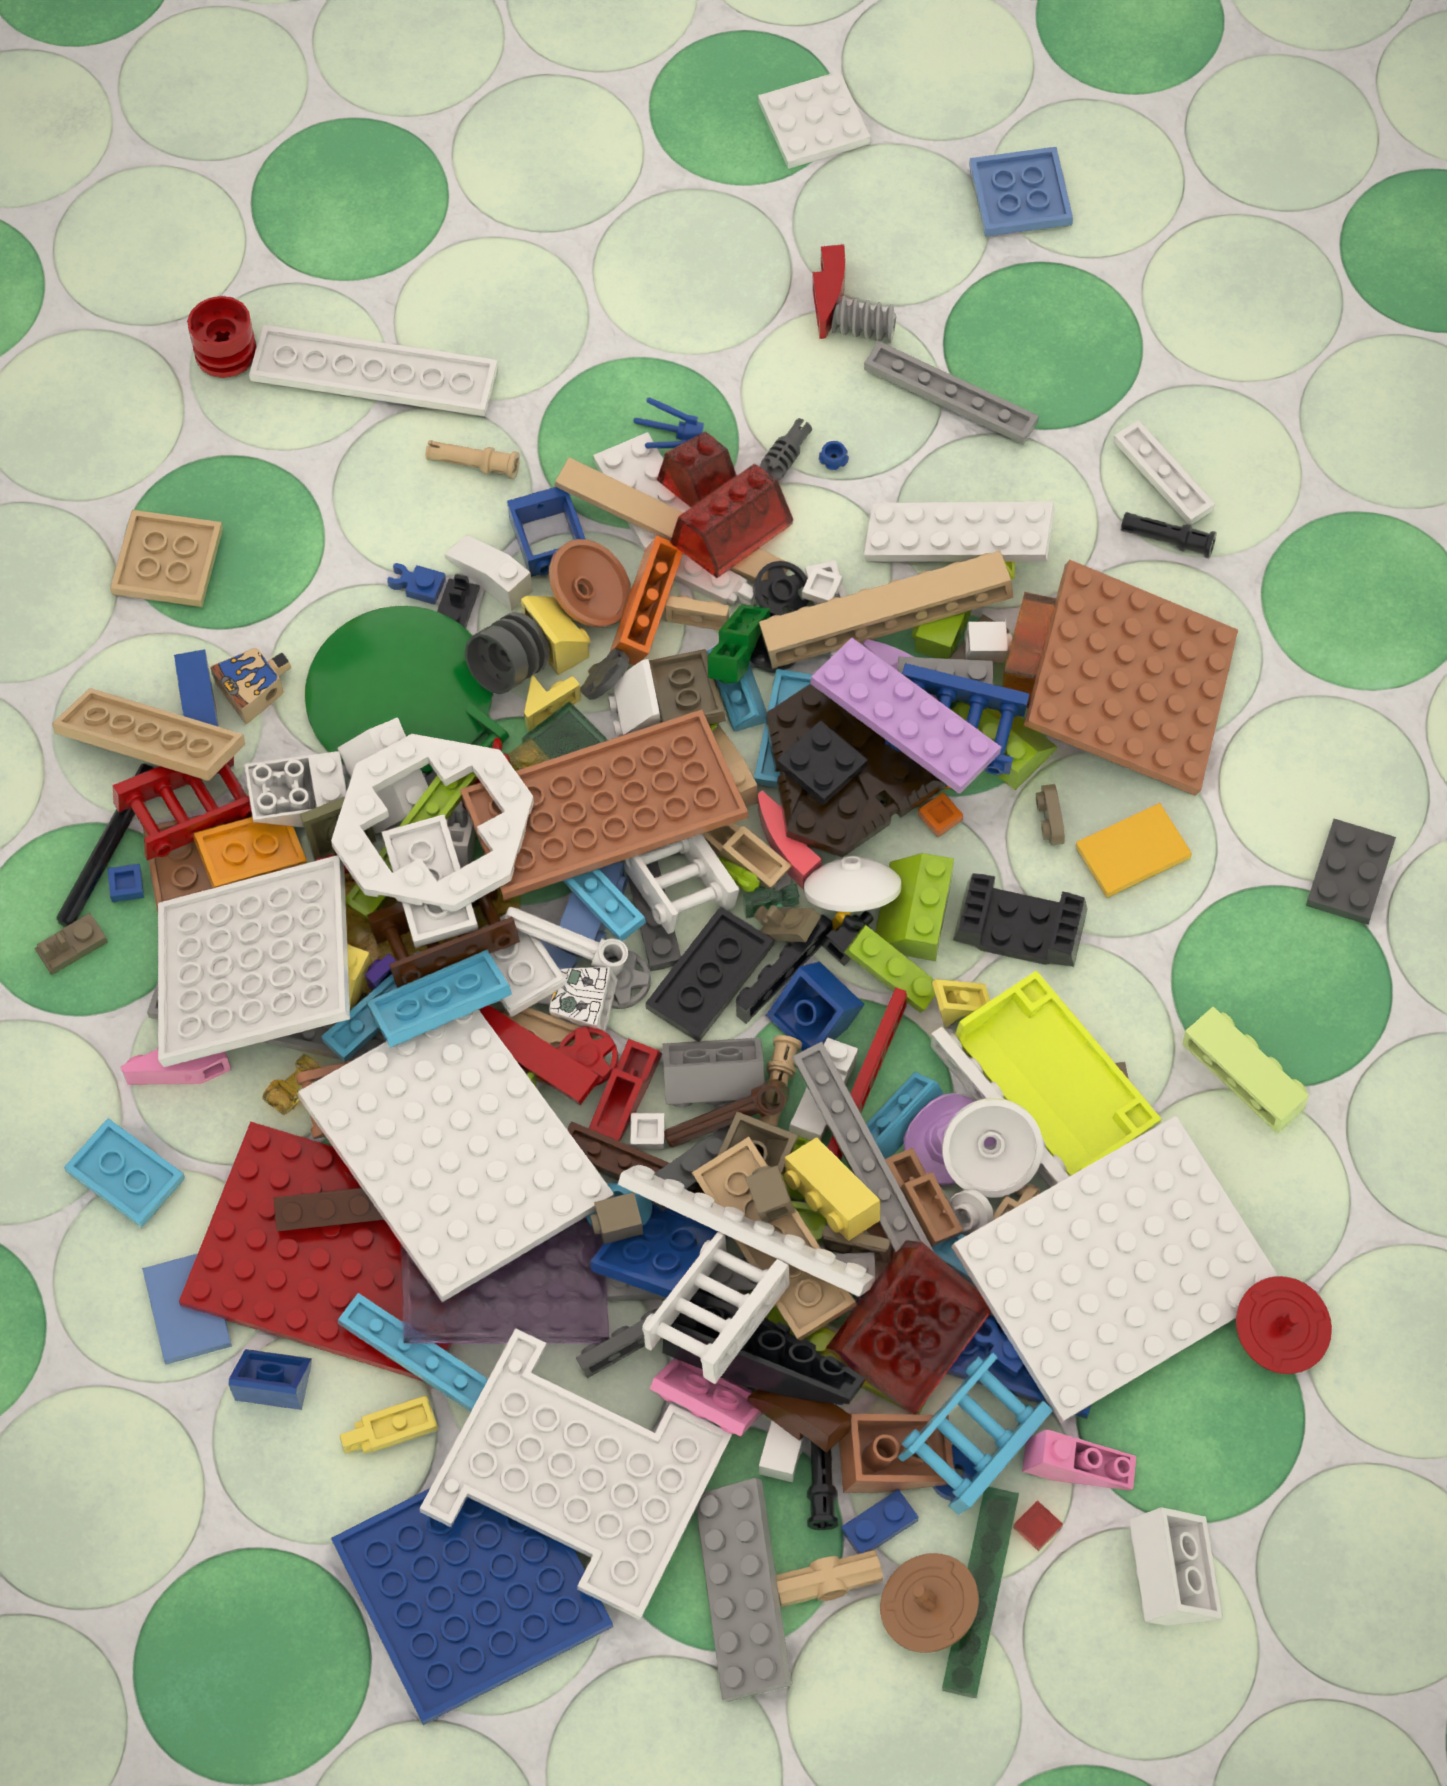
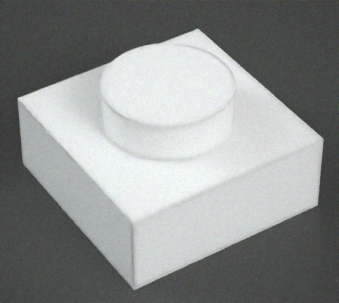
M813 566L802 590V598L819 604L836 598L843 583V576Z
M631 1113V1147L636 1149H664V1113Z

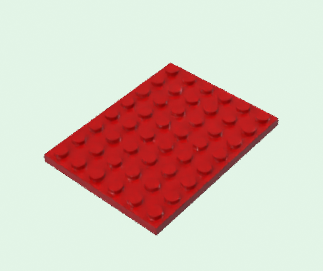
M250 1121L179 1299L180 1306L217 1316L233 1323L423 1381L339 1325L338 1319L359 1293L449 1352L473 1284L442 1302L385 1220L277 1231L274 1197L362 1187L333 1146Z

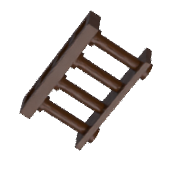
M495 889L471 903L472 908L480 906L489 926L459 935L458 938L442 944L439 941L427 944L426 950L409 956L400 937L410 932L402 902L367 914L377 944L388 941L397 960L389 964L396 987L399 988L482 951L488 950L489 953H493L519 943L520 940L513 917L501 921L492 903V900L499 898L497 890Z

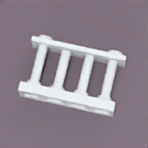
M702 834L619 861L623 863L625 871L652 909L655 921L658 924H662L668 934L674 932L678 913L710 900L717 902L719 906L726 910L735 907L739 888ZM678 852L684 854L691 863L656 878L653 877L646 866ZM694 876L701 878L707 887L673 902H670L662 890Z
M718 1231L712 1240H707L703 1244L699 1257L655 1314L651 1313L646 1318L642 1328L645 1347L652 1351L659 1340L664 1338L701 1358L703 1377L716 1384L790 1285L789 1265L776 1259L770 1269L763 1271L727 1253L725 1234ZM719 1263L756 1282L757 1286L751 1294L743 1295L708 1276ZM701 1288L738 1307V1311L732 1319L728 1318L725 1320L695 1305L690 1300L698 1289ZM683 1313L720 1332V1335L713 1344L709 1343L706 1345L671 1327L678 1315Z

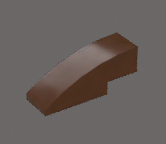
M756 1389L747 1398V1402L797 1440H801L805 1436L826 1453L846 1436L850 1430L852 1415L834 1403L788 1397Z

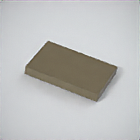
M706 649L649 660L661 723L701 709L709 725L726 721L715 679L708 678V655Z

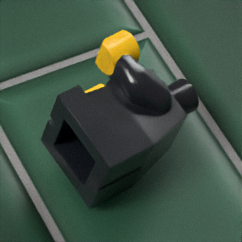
M837 911L835 917L831 920L832 930L820 944L843 966L851 960L844 953L860 929L865 925L869 927L874 920V917L868 911H864L860 916L857 914L850 916L851 912Z

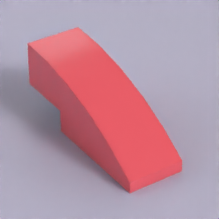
M760 791L757 794L758 813L767 842L771 849L792 865L787 873L804 889L805 880L813 871L821 867V858L807 847V844L786 837L781 807L765 792Z

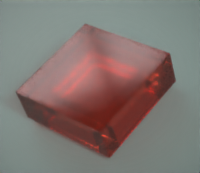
M1038 1500L1013 1525V1528L1038 1552L1063 1527V1523Z

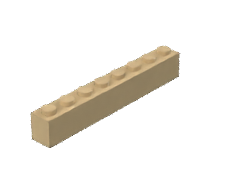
M1001 551L985 553L967 561L954 562L933 571H924L906 579L893 580L888 584L872 589H863L858 593L845 597L832 598L827 602L811 607H802L797 611L784 615H775L767 620L760 621L759 624L771 666L774 669L838 650L851 638L862 643L867 639L872 640L1013 598L1012 583Z

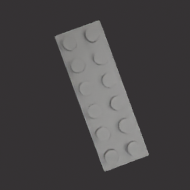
M752 1478L704 1492L696 1511L722 1700L730 1702L791 1686L762 1480Z

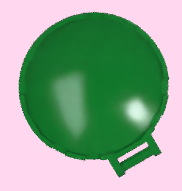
M391 606L372 610L351 619L332 633L322 644L308 671L305 685L306 712L315 736L328 753L338 751V747L363 732L397 717L406 737L410 734L473 745L486 732L489 736L480 746L492 748L495 738H500L503 744L509 738V734L489 717L493 693L483 688L476 681L467 666L465 647L472 634L452 618L430 609L415 606ZM430 764L420 768L422 773L433 770Z

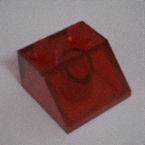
M706 431L667 451L657 477L658 482L700 516L739 495L742 490L728 449Z

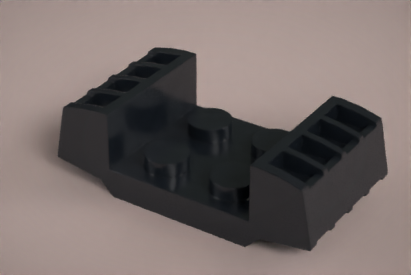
M976 873L971 875L963 897L953 937L954 941L975 946L984 952L1043 965L1052 963L1074 967L1088 910L1084 897L1062 891L1060 902L996 889L994 888L995 876Z

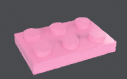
M675 1358L654 1377L650 1390L658 1393L662 1399L668 1402H675L689 1409L694 1416L706 1418L719 1425L723 1431L740 1437L763 1414L747 1402L748 1396L753 1393L752 1390L721 1377L714 1384L703 1377L702 1369Z

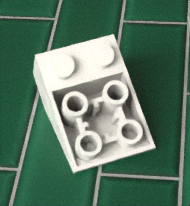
M340 751L244 764L253 822L304 827L300 817L301 813L345 797L347 793Z

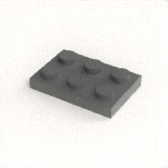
M1333 819L1306 906L1369 925L1396 837Z

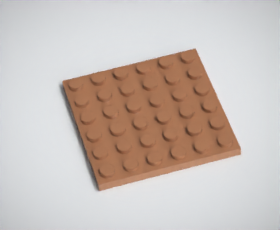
M1069 560L1064 566L1024 726L1196 796L1202 788L1238 629Z

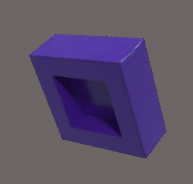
M390 954L386 955L382 960L374 961L368 968L365 978L371 991L392 974L389 964L396 960Z

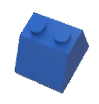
M819 961L800 966L766 1016L784 1034L802 1042L801 1050L804 1051L820 1042L825 1044L827 1037L833 1040L838 1038L849 1028L865 1004Z

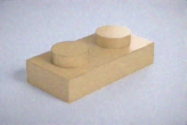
M668 595L665 605L666 622L719 631L729 619V606L723 605L718 601L705 602L693 600L683 595L677 597Z

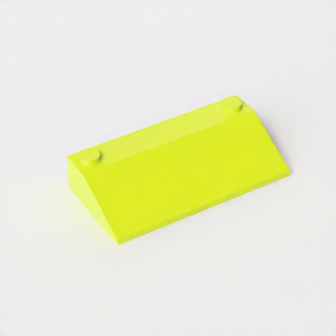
M1037 970L959 1021L955 1036L961 1042L965 1052L970 1058L973 1057L978 1061L988 1080L995 1082L1004 1094V1099L1020 1105L1031 1114L1041 1131L1042 1138L1046 1144L1045 1148L1052 1156L1057 1155L1063 1161L1067 1169L1066 1173L1069 1176L1152 1130L1162 1120Z

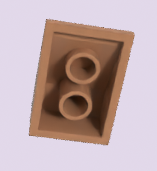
M850 1413L852 1417L849 1433L839 1441L843 1493H883L898 1489L908 1490L949 1485L916 1453L903 1462L897 1458L905 1449L901 1444L903 1440L914 1429L920 1432L934 1415ZM936 1428L926 1439L925 1443L954 1470L952 1444Z

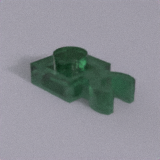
M788 885L780 890H775V887L768 889L757 887L754 892L743 894V909L746 919L754 917L760 905H763L767 910H769L771 905L777 908L798 905L800 895L797 885Z

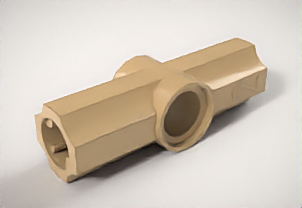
M876 1550L841 1559L837 1556L824 1557L809 1564V1567L776 1575L780 1605L785 1607L816 1598L819 1601L833 1600L848 1593V1590L882 1582L883 1575Z

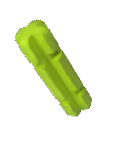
M717 856L738 887L749 893L754 892L755 888L759 887L760 880L757 879L754 873L746 871V869L731 861H727L722 856Z

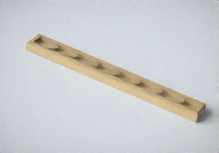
M570 457L555 481V487L646 531L685 547L686 550L753 582L758 572L767 564L775 561H785ZM783 568V570H784V572H785V574H786L787 571H788V569ZM768 571L764 573L761 581L768 580Z

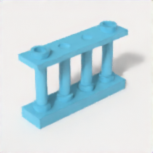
M991 1353L983 1360L978 1356L966 1368L964 1372L969 1376L920 1432L914 1429L903 1440L901 1444L905 1449L897 1457L903 1462L916 1453L954 1489L952 1493L956 1497L948 1506L957 1515L968 1510L1053 1411L1044 1401L1033 1408L1029 1404L1025 1406L987 1369L998 1358L994 1353ZM978 1380L1016 1415L1015 1420L1019 1424L1013 1431L1010 1429L1004 1430L967 1394ZM957 1404L996 1440L994 1444L998 1448L991 1456L988 1453L984 1455L946 1418ZM936 1428L975 1464L973 1468L977 1473L971 1480L967 1477L963 1479L925 1443L926 1439Z

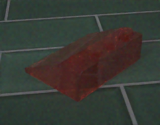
M905 1240L873 1283L871 1289L865 1294L825 1349L843 1364L865 1377V1381L912 1415H916L986 1320L991 1310L980 1292L923 1242Z

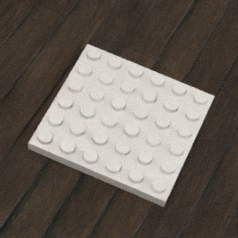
M338 855L158 903V1061L163 1067L350 1019L344 864Z

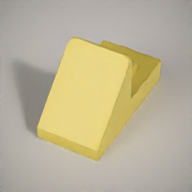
M533 675L531 676L524 710L525 724L529 732L581 701L580 684L573 676L565 681L556 682L547 692Z
M935 979L932 982L945 1028L960 1017H967L990 1001L986 985L982 983Z

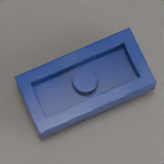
M898 1489L841 1526V1531L856 1553L861 1554L875 1550L916 1523L918 1515Z

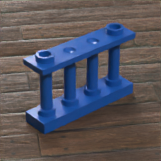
M905 663L902 674L927 693L936 695L939 698V702L949 709L951 702L955 700L968 703L970 709L967 722L976 729L979 726L982 710L989 708L1000 712L1001 718L994 742L1001 746V751L984 770L993 775H1001L1003 773L1009 775L1013 757L1004 754L1013 719L1017 716L1024 717L1029 693ZM885 739V744L890 745L891 748L897 751H901Z

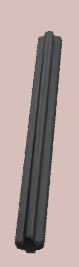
M143 763L140 765L135 776L154 769V767ZM117 809L115 810L57 915L58 923L66 927L78 919L135 815L133 809H126L118 812Z

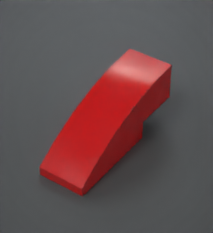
M844 244L822 246L821 271L812 272V291L819 339L826 338L830 332L836 304H839L844 295Z
M628 1038L617 1067H613L589 1129L620 1142L631 1122V1113H636L663 1054L662 1052Z

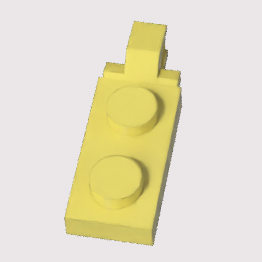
M426 1395L362 1416L361 1421L354 1423V1430L339 1436L345 1454L360 1449L363 1450V1453H369L437 1431L438 1426Z

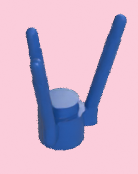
M650 397L647 398V403L685 422L679 421L678 426L648 419L634 418L633 421L636 424L675 432L676 439L681 440L645 443V448H683L691 450L692 445L699 447L704 423L698 422V417L687 415Z

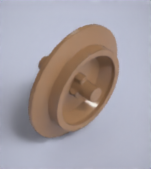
M938 1553L916 1556L899 1566L890 1576L883 1589L880 1602V1614L883 1625L896 1643L910 1651L931 1653L946 1649L959 1641L973 1624L979 1605L978 1587L969 1569L959 1560Z

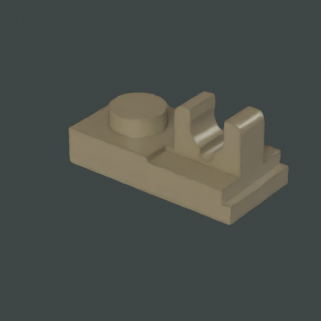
M760 905L754 914V917L763 926L760 930L761 932L774 939V941L806 942L821 917L813 908L788 909L777 908L774 905H771L769 910Z
M89 913L38 943L35 950L50 974L53 975L108 943V941Z

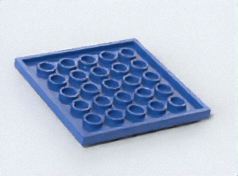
M430 1488L331 1538L423 1725L613 1627V1623L602 1601L577 1590L585 1569L574 1549L469 1497L466 1498L452 1527H449L420 1512V1507Z

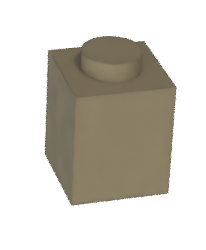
M777 1165L774 1167H760L752 1175L745 1177L762 1221L769 1223L796 1212L783 1175Z
M634 1192L594 1202L596 1214L590 1215L594 1234L601 1233L604 1244L643 1234L642 1221Z

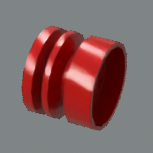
M226 296L211 297L198 303L191 310L187 320L197 365L210 376L220 378L233 377L245 372L252 365L257 348L249 310L239 300Z

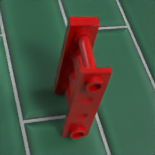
M234 756L216 773L221 776L235 799L234 802L222 807L217 806L201 778L162 766L113 785V803L118 812L133 809L148 837L144 838V856L147 861L155 857L166 856L172 850L194 842V833L252 817L249 796H247L230 768L234 766ZM190 785L207 813L189 819L173 790ZM156 797H162L178 825L160 831L143 802Z

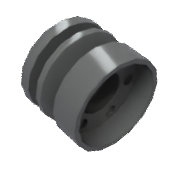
M518 612L509 613L492 623L491 626L470 637L465 647V658L471 674L483 688L496 694L509 692L523 683L525 679L531 678L532 675L534 676V674L543 670L549 662L550 655L548 640L540 626L532 618Z

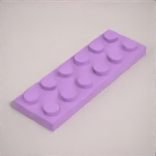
M853 638L845 643L811 676V685L959 794L1000 754V745Z

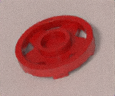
M586 1026L576 1028L561 1041L557 1048L596 1073L600 1078L596 1086L607 1081L613 1067L616 1068L618 1064V1050L615 1042L609 1034L598 1028ZM591 1035H597L602 1038L593 1040ZM575 1039L574 1045L567 1046L571 1041ZM612 1051L611 1063L608 1065L604 1058Z

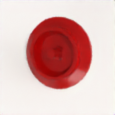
M1285 1276L1263 1279L1246 1291L1239 1302L1236 1312V1330L1243 1349L1253 1361L1269 1371L1279 1374H1296L1306 1371L1322 1359L1329 1347L1332 1335L1329 1311L1317 1292L1300 1280Z

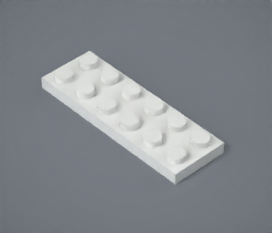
M1053 502L872 503L864 557L866 562L967 561L985 553L1001 551L1004 561H1048L1055 506Z

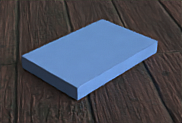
M197 1254L142 1268L165 1364L232 1347L225 1319L183 1307L179 1304V1299Z

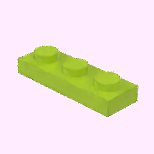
M867 925L860 929L844 952L893 992L896 987L905 990L907 993V1003L919 1013L925 1011L935 996L932 985L934 979Z

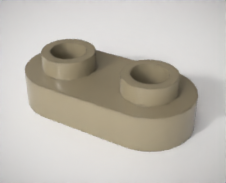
M1055 784L1042 785L1041 792L1036 793V805L1038 812L1043 811L1045 821H1041L1043 840H1049L1051 846L1064 844V825Z

